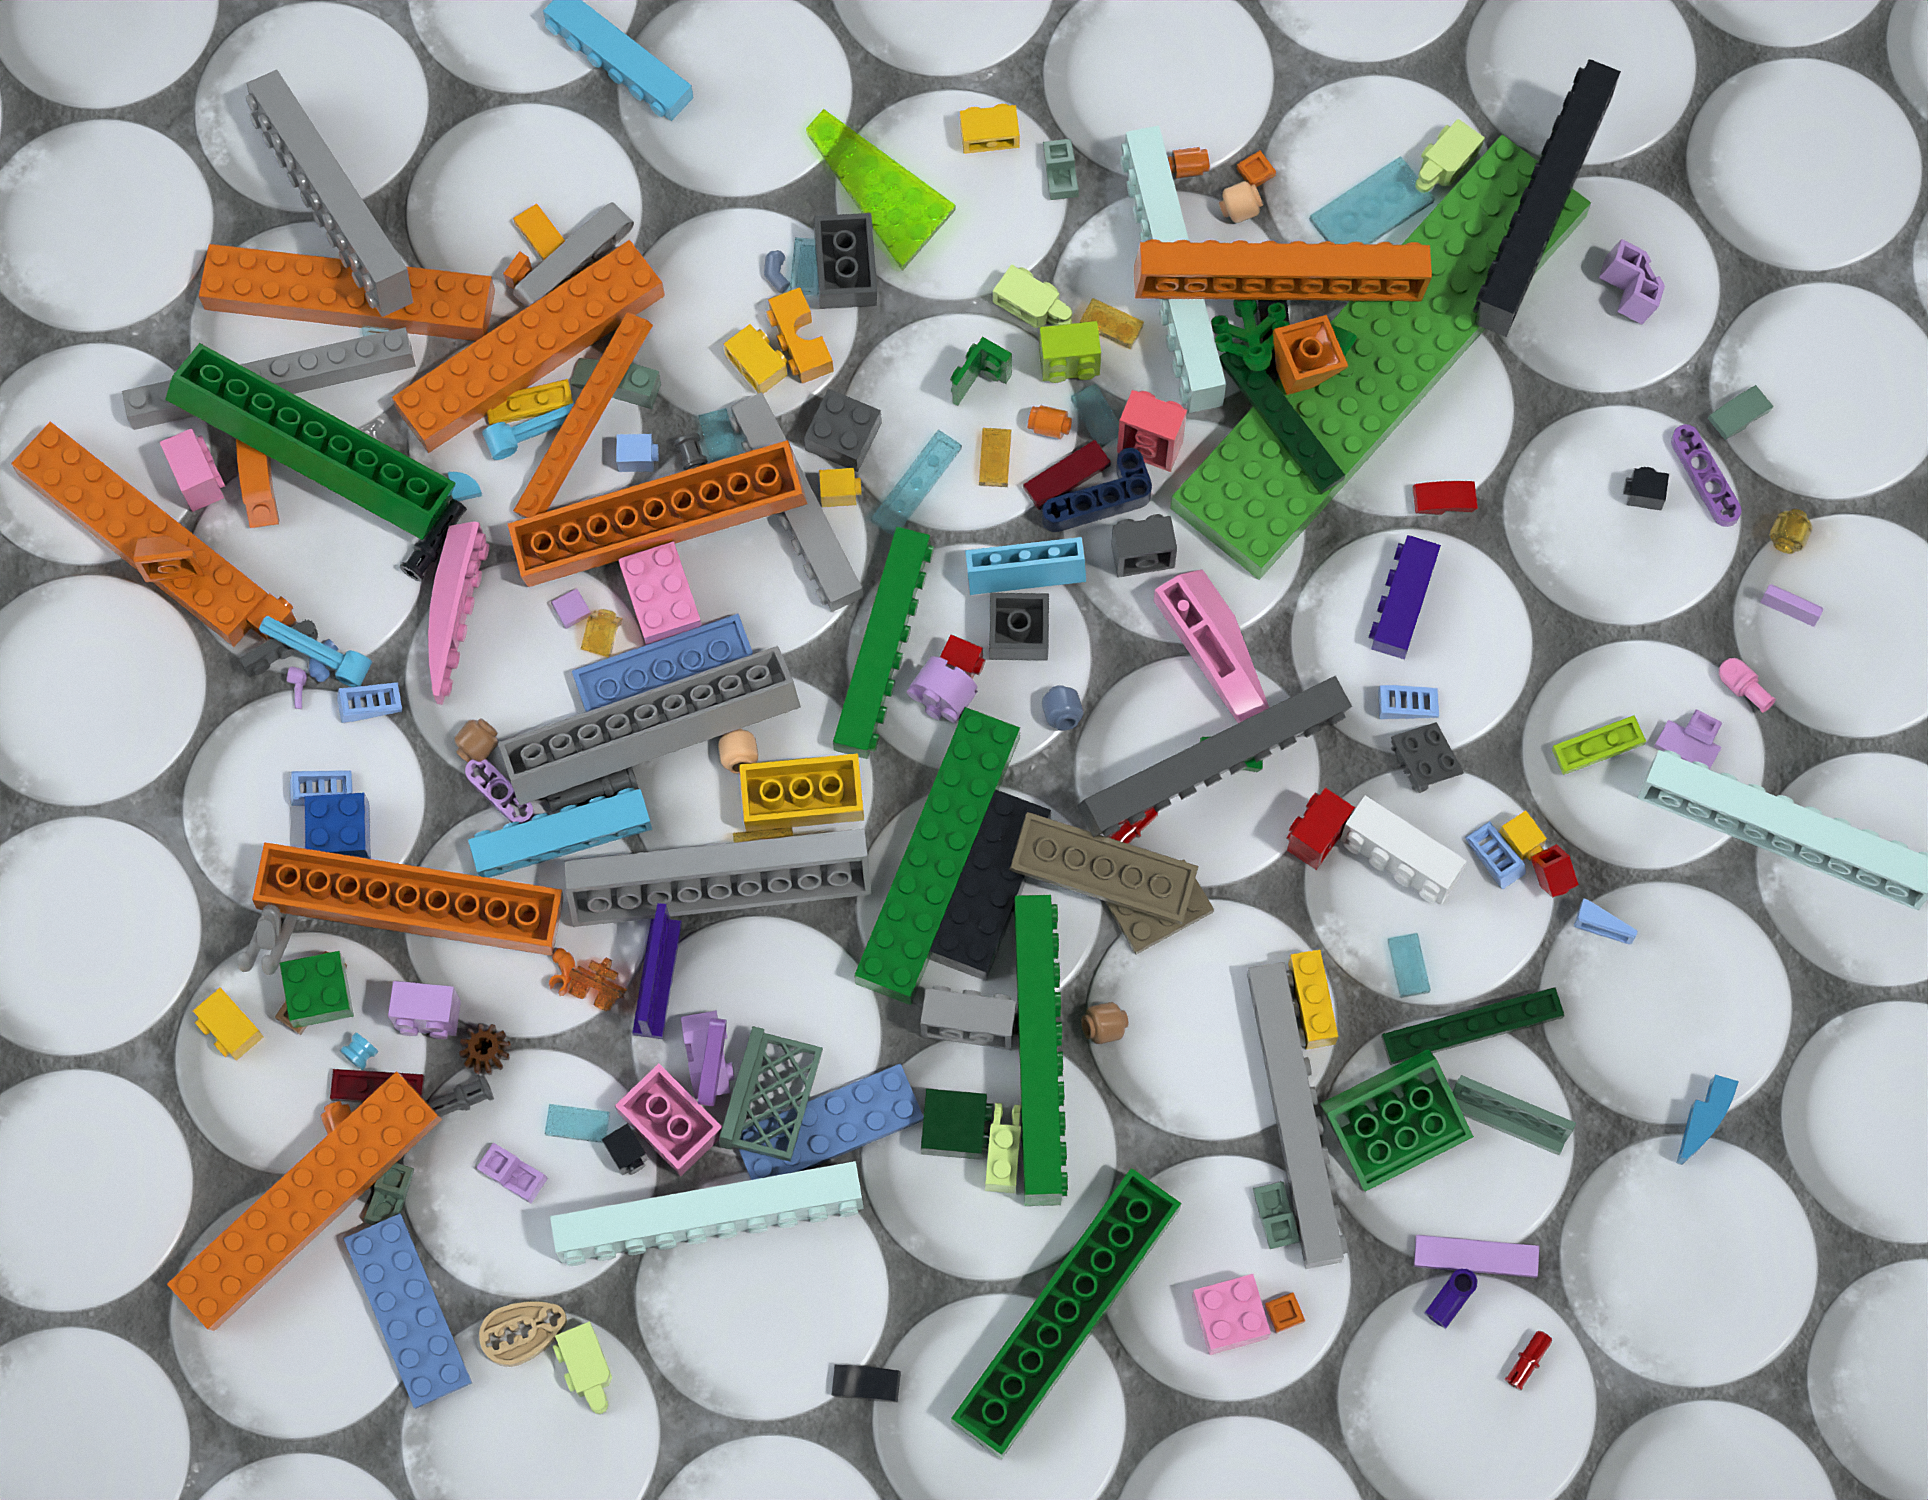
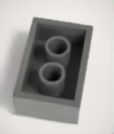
M871 213L814 216L820 309L877 306V281Z

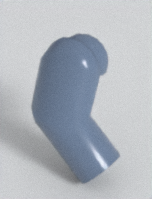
M776 250L770 251L765 257L764 276L779 293H783L789 288L790 282L780 273L781 265L785 261V255L782 251Z

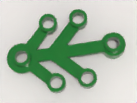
M1234 300L1235 314L1243 319L1245 329L1229 324L1228 318L1224 315L1212 318V331L1215 334H1219L1215 337L1217 350L1243 357L1244 363L1250 370H1264L1269 367L1272 359V350L1274 349L1273 334L1262 344L1260 339L1271 329L1274 330L1289 325L1287 321H1283L1286 318L1285 306L1281 303L1271 304L1268 307V316L1256 327L1254 314L1258 310L1256 300ZM1232 337L1247 342L1249 347L1234 343Z

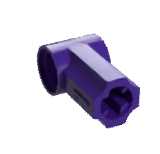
M1461 1268L1456 1270L1449 1277L1424 1314L1437 1325L1446 1329L1471 1294L1476 1290L1478 1283L1476 1275L1469 1269ZM1458 1276L1466 1277L1470 1282L1469 1291H1459L1454 1284L1455 1278Z

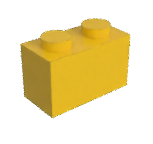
M997 104L990 108L969 107L966 110L960 111V129L964 154L1020 148L1016 105Z
M749 324L723 344L725 356L758 393L762 392L764 394L788 376L786 367L788 361L778 349L774 351L770 347V341L761 329L756 331Z
M221 987L193 1010L194 1014L198 1017L194 1023L206 1036L210 1032L217 1039L214 1046L224 1057L230 1054L237 1061L264 1038L257 1027Z

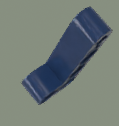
M1125 448L1117 457L1116 472L1118 479L1047 500L1042 509V523L1044 527L1051 532H1060L1146 506L1151 499L1152 483L1142 454L1137 449ZM1126 461H1131L1137 466L1133 469H1128L1122 464ZM1135 487H1140L1146 492L1142 495H1136L1131 490ZM1107 495H1113L1118 500L1114 503H1108L1103 498ZM1080 503H1085L1090 506V509L1080 511L1076 506ZM1067 507L1070 508V515L1068 514V509L1066 510ZM1052 512H1055L1056 515H1057V516H1060V517H1059V518H1055V516H1054L1053 514H1051V513H1052Z

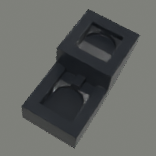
M835 1364L831 1395L839 1398L898 1402L901 1371Z

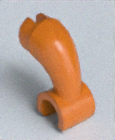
M558 948L552 958L555 963L559 964L561 975L551 977L549 987L552 989L556 983L564 984L558 992L559 996H564L568 991V983L574 975L575 960L570 952H566L563 948Z

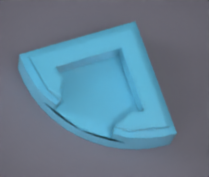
M448 472L449 479L456 483L452 492L453 499L463 501L483 496L478 483L472 477L461 472Z

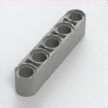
M614 202L607 204L523 278L514 288L513 295L526 308L601 259L631 231L634 226L633 220Z

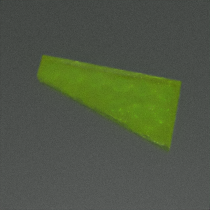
M825 109L806 128V134L861 213H871L873 230L903 271L955 212L956 205Z

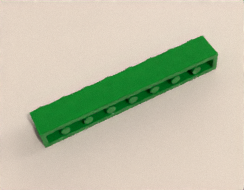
M896 526L833 739L834 751L845 754H858V757L868 759L870 751H876L880 736L876 734L878 723L884 724L887 714V707L884 706L886 696H892L895 687V680L892 679L894 669H900L903 659V653L899 651L902 642L907 643L910 636L911 626L907 625L910 615L915 616L919 599H915L918 589L923 590L927 573L923 572L926 562L931 563L935 546L931 545L930 535Z

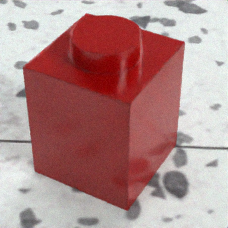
M952 634L940 655V658L948 661L945 665L946 667L954 670L957 666L972 679L975 674L978 676L981 674L986 659L983 658L982 647Z
M1557 844L1531 856L1539 885L1552 898L1564 895L1570 889L1579 885L1570 856Z

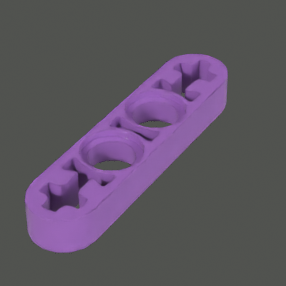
M1680 425L1675 429L1671 438L1673 449L1714 520L1723 527L1733 526L1741 515L1740 503L1699 432L1691 425ZM1681 434L1685 437H1691L1689 446L1686 441H1679ZM1695 457H1701L1706 461L1707 467L1703 470H1697L1692 466L1691 460ZM1710 481L1717 482L1721 487V492L1711 494L1706 490L1705 484ZM1724 496H1726V498L1723 501V505L1727 510H1733L1731 518L1727 514H1721L1724 507L1721 501L1719 500H1721Z

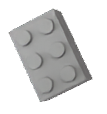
M939 985L933 986V989L926 988L920 1022L921 1037L1011 1050L1016 1018V1001L1011 1000L1010 996L1003 994L985 997L975 990H963V993L951 992L949 987Z

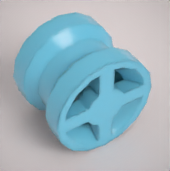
M355 1032L352 1036V1042L348 1046H343L340 1052L355 1066L363 1070L367 1066L366 1061L370 1057H374L378 1050L360 1034Z

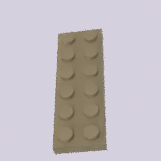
M1027 812L1009 871L1181 925L1199 866L1115 839L1105 838L1102 835L1093 838L1089 831Z

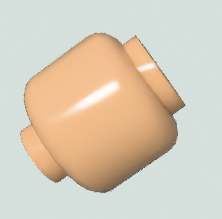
M1246 181L1224 189L1222 194L1223 201L1219 202L1224 217L1230 216L1235 223H1241L1257 216L1260 212L1259 207L1263 206L1256 185L1251 186Z
M738 729L724 734L719 739L720 762L727 770L740 774L739 765L757 763L759 756L757 743L754 735L749 731Z

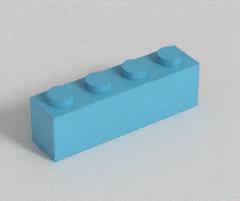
M1082 537L965 550L970 595L1086 582Z

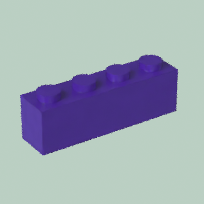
M1407 535L1404 544L1398 543L1394 560L1399 562L1396 570L1390 569L1385 586L1390 587L1388 597L1381 596L1377 612L1382 613L1379 623L1373 621L1368 637L1374 640L1371 650L1405 660L1441 545Z

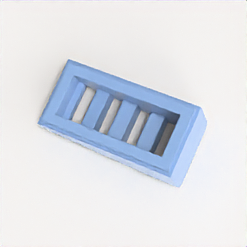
M398 682L339 688L337 700L341 723L402 712ZM389 692L391 705H386L384 693ZM373 695H377L379 706H374ZM365 697L367 707L361 706L360 698ZM348 700H353V709H349Z
M1398 685L1379 686L1380 719L1439 718L1438 688ZM1413 696H1418V709H1413ZM1424 696H1429L1430 710L1424 709ZM1389 697H1395V707H1390ZM1401 697H1406L1407 708H1401Z
M351 770L291 772V806H304V796L353 793ZM342 779L343 792H337L336 780ZM324 781H330V793H325ZM312 782H318V793H313ZM305 783L306 793H300V784Z
M1490 821L1465 837L1470 847L1502 889L1526 874L1524 862ZM1490 835L1493 838L1482 846L1478 844ZM1497 845L1500 847L1491 854H1486V852L1493 849ZM1504 855L1507 857L1506 859L1495 865V861H1497Z
M1583 898L1574 923L1575 928L1629 945L1633 943L1638 932L1636 929L1588 899Z

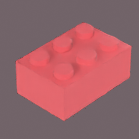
M1132 390L1119 420L1117 453H1120L1125 448L1137 449L1142 454L1145 463L1171 472L1183 444L1187 410L1183 409L1177 402H1164L1156 399L1153 394L1147 391L1137 392Z

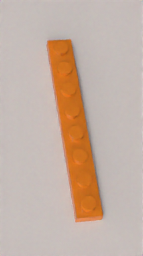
M628 312L626 313L513 511L516 514L528 518L547 512L653 325L648 320Z

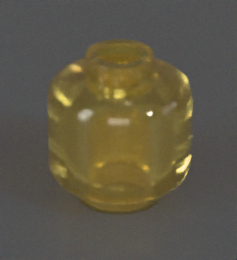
M1791 509V511H1783L1778 514L1769 536L1777 550L1786 554H1794L1805 548L1813 526L1805 512L1799 509Z

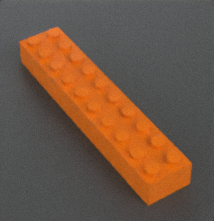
M1151 239L1140 242L1134 264L1135 299L1422 301L1432 278L1430 245H1421L1418 242H1410L1405 245H1393L1390 242L1363 244L1357 241L1348 244H1335L1331 241H1324L1319 244H1306L1303 241H1294L1289 244H1281L1275 241L1248 243L1244 240H1237L1232 243H1219L1216 240L1190 243L1188 240L1161 242L1160 240Z
M628 240L394 395L392 399L396 410L426 451L430 453L486 416L489 409L492 408L493 410L505 402L507 397L514 392L528 388L618 328L627 312L637 315L665 296L663 283L633 243Z
M209 244L199 298L204 309L210 311L383 331L406 327L409 334L477 341L488 334L495 287L491 276L407 267L413 303L382 317L376 307L373 309L370 307L365 297L366 291L363 287H357L352 277V269L350 267L345 268L341 259Z
M51 421L11 463L19 477L137 571L139 570L134 564V553L138 539H144L151 534H161L192 549L204 569V576L153 581V583L233 647L251 629L246 619L267 597V592Z
M788 440L511 522L508 523V528L521 578L528 587L609 564L618 561L620 558L673 541L676 544L807 505L808 503L793 450Z
M264 842L252 898L256 909L263 910L265 905L272 904L278 907L281 913L550 956H553L564 899L562 889Z
M396 1071L170 1280L167 1285L207 1330L215 1331L443 1119L410 1083Z

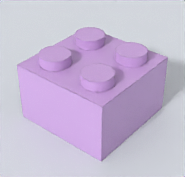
M393 981L388 1017L395 1029L399 1030V1033L402 1035L417 1036L418 1032L430 1033L429 1036L432 1038L447 1039L448 1035L456 1036L461 1000L452 986Z

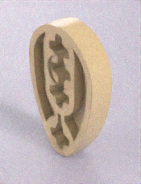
M521 1302L498 1308L484 1319L480 1327L479 1341L481 1348L486 1356L497 1365L504 1367L521 1365L535 1358L556 1340L555 1335L560 1334L566 1326L567 1316L560 1306L546 1302ZM551 1311L555 1315L561 1314V1317L557 1319L558 1325L554 1327L550 1323H544V1320L548 1319V1313ZM521 1323H524L527 1327L532 1326V1329L528 1331L529 1336L527 1338L517 1335L514 1337V1343L510 1345L507 1341H502L499 1343L500 1348L498 1350H494L492 1346L487 1347V1344L491 1342L490 1336L496 1335L500 1339L505 1336L504 1331L510 1329L512 1333L519 1331Z

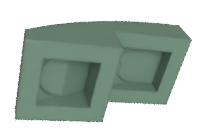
M1071 139L1043 142L1050 200L1079 197Z
M1755 385L1709 415L1707 419L1726 440L1743 431L1751 422L1768 414L1774 406Z
M395 1163L376 1181L374 1185L375 1192L364 1217L365 1223L375 1225L401 1213L414 1168Z
M1280 1181L1252 1188L1269 1249L1300 1242L1284 1182Z

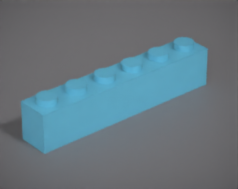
M553 0L543 10L545 26L552 34L556 36L560 34L574 51L578 52L580 50L587 55L588 61L596 68L601 66L605 69L615 83H622L628 87L633 97L639 101L642 99L646 101L652 111L659 117L665 116L672 121L694 98L692 85L582 0Z
M627 788L619 791L617 796L610 798L604 796L591 799L589 804L583 806L569 805L560 809V812L556 814H538L531 818L532 821L522 824L520 822H511L504 825L503 829L495 832L490 830L478 832L474 835V838L468 839L478 875L490 878L653 829L641 788L637 790Z

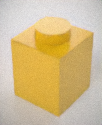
M854 468L819 470L822 507L857 505L856 495H862L861 478H855Z
M1526 810L1504 824L1499 831L1522 861L1526 858L1531 861V856L1543 851L1542 847L1547 840Z

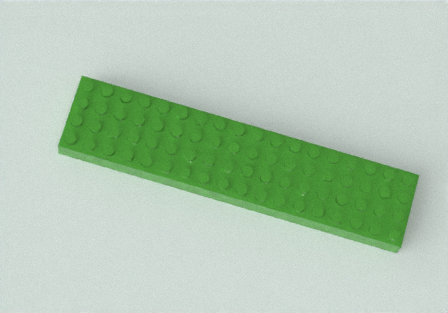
M1502 134L1402 243V245L1410 242H1418L1421 245H1430L1432 278L1422 301H1350L1330 322L1331 325L1350 331L1358 337L1345 356L1348 367L1314 388L1289 395L1286 394L1280 378L1276 381V386L1345 474L1343 481L1320 494L1253 407L1172 495L1170 509L1260 580L1485 330V328L1474 324L1477 316L1473 312L1477 302L1476 298L1482 284L1486 282L1493 260L1497 257L1504 235H1507L1510 221L1514 212L1518 210L1520 199L1525 188L1530 183L1534 167L1539 162ZM1573 188L1535 274L1587 217L1591 202Z

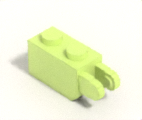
M1459 119L1451 127L1446 125L1439 133L1438 141L1434 145L1430 143L1421 155L1423 162L1418 174L1419 177L1415 183L1416 190L1421 193H1428L1437 183L1442 186H1450L1480 153L1485 137Z
M1011 264L993 290V303L1035 328L1044 327L1046 322L1052 325L1072 324V310L1059 300L1060 293L1048 282L1042 283L1035 279L1033 274L1023 267L1017 268Z
M995 1103L994 1120L990 1127L985 1191L1016 1193L1021 1126H1019L1021 1105H1014L1012 1109V1125L1000 1124L1003 1116L1002 1103Z
M589 1321L555 1335L558 1344L554 1345L553 1348L559 1363L565 1361L569 1373L564 1374L570 1392L576 1390L579 1397L585 1396L589 1407H591L590 1409L595 1414L600 1415L606 1412L609 1406L603 1388L609 1386L612 1375L593 1326Z

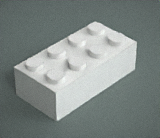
M1366 795L1346 822L1341 841L1344 842L1343 845L1347 850L1354 854L1361 853L1369 858V863L1378 870L1383 871L1386 869L1395 875L1394 879L1405 887H1409V885L1420 891L1419 895L1430 903L1437 902L1440 905L1459 879L1467 861Z

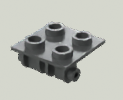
M1437 722L1391 737L1393 745L1391 749L1395 752L1399 761H1401L1399 763L1400 766L1407 767L1403 772L1404 774L1410 773L1408 778L1412 784L1411 787L1413 790L1416 789L1418 793L1426 791L1429 788L1428 785L1464 773Z

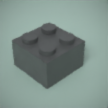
M828 388L804 437L805 450L846 468H854V471L858 472L882 424L881 410Z
M1155 514L1147 517L1146 520L1134 521L1133 519H1125L1119 521L1117 525H1113L1111 547L1117 578L1175 568L1177 544L1171 516L1163 517L1161 514Z
M990 593L989 660L1048 661L1049 593Z

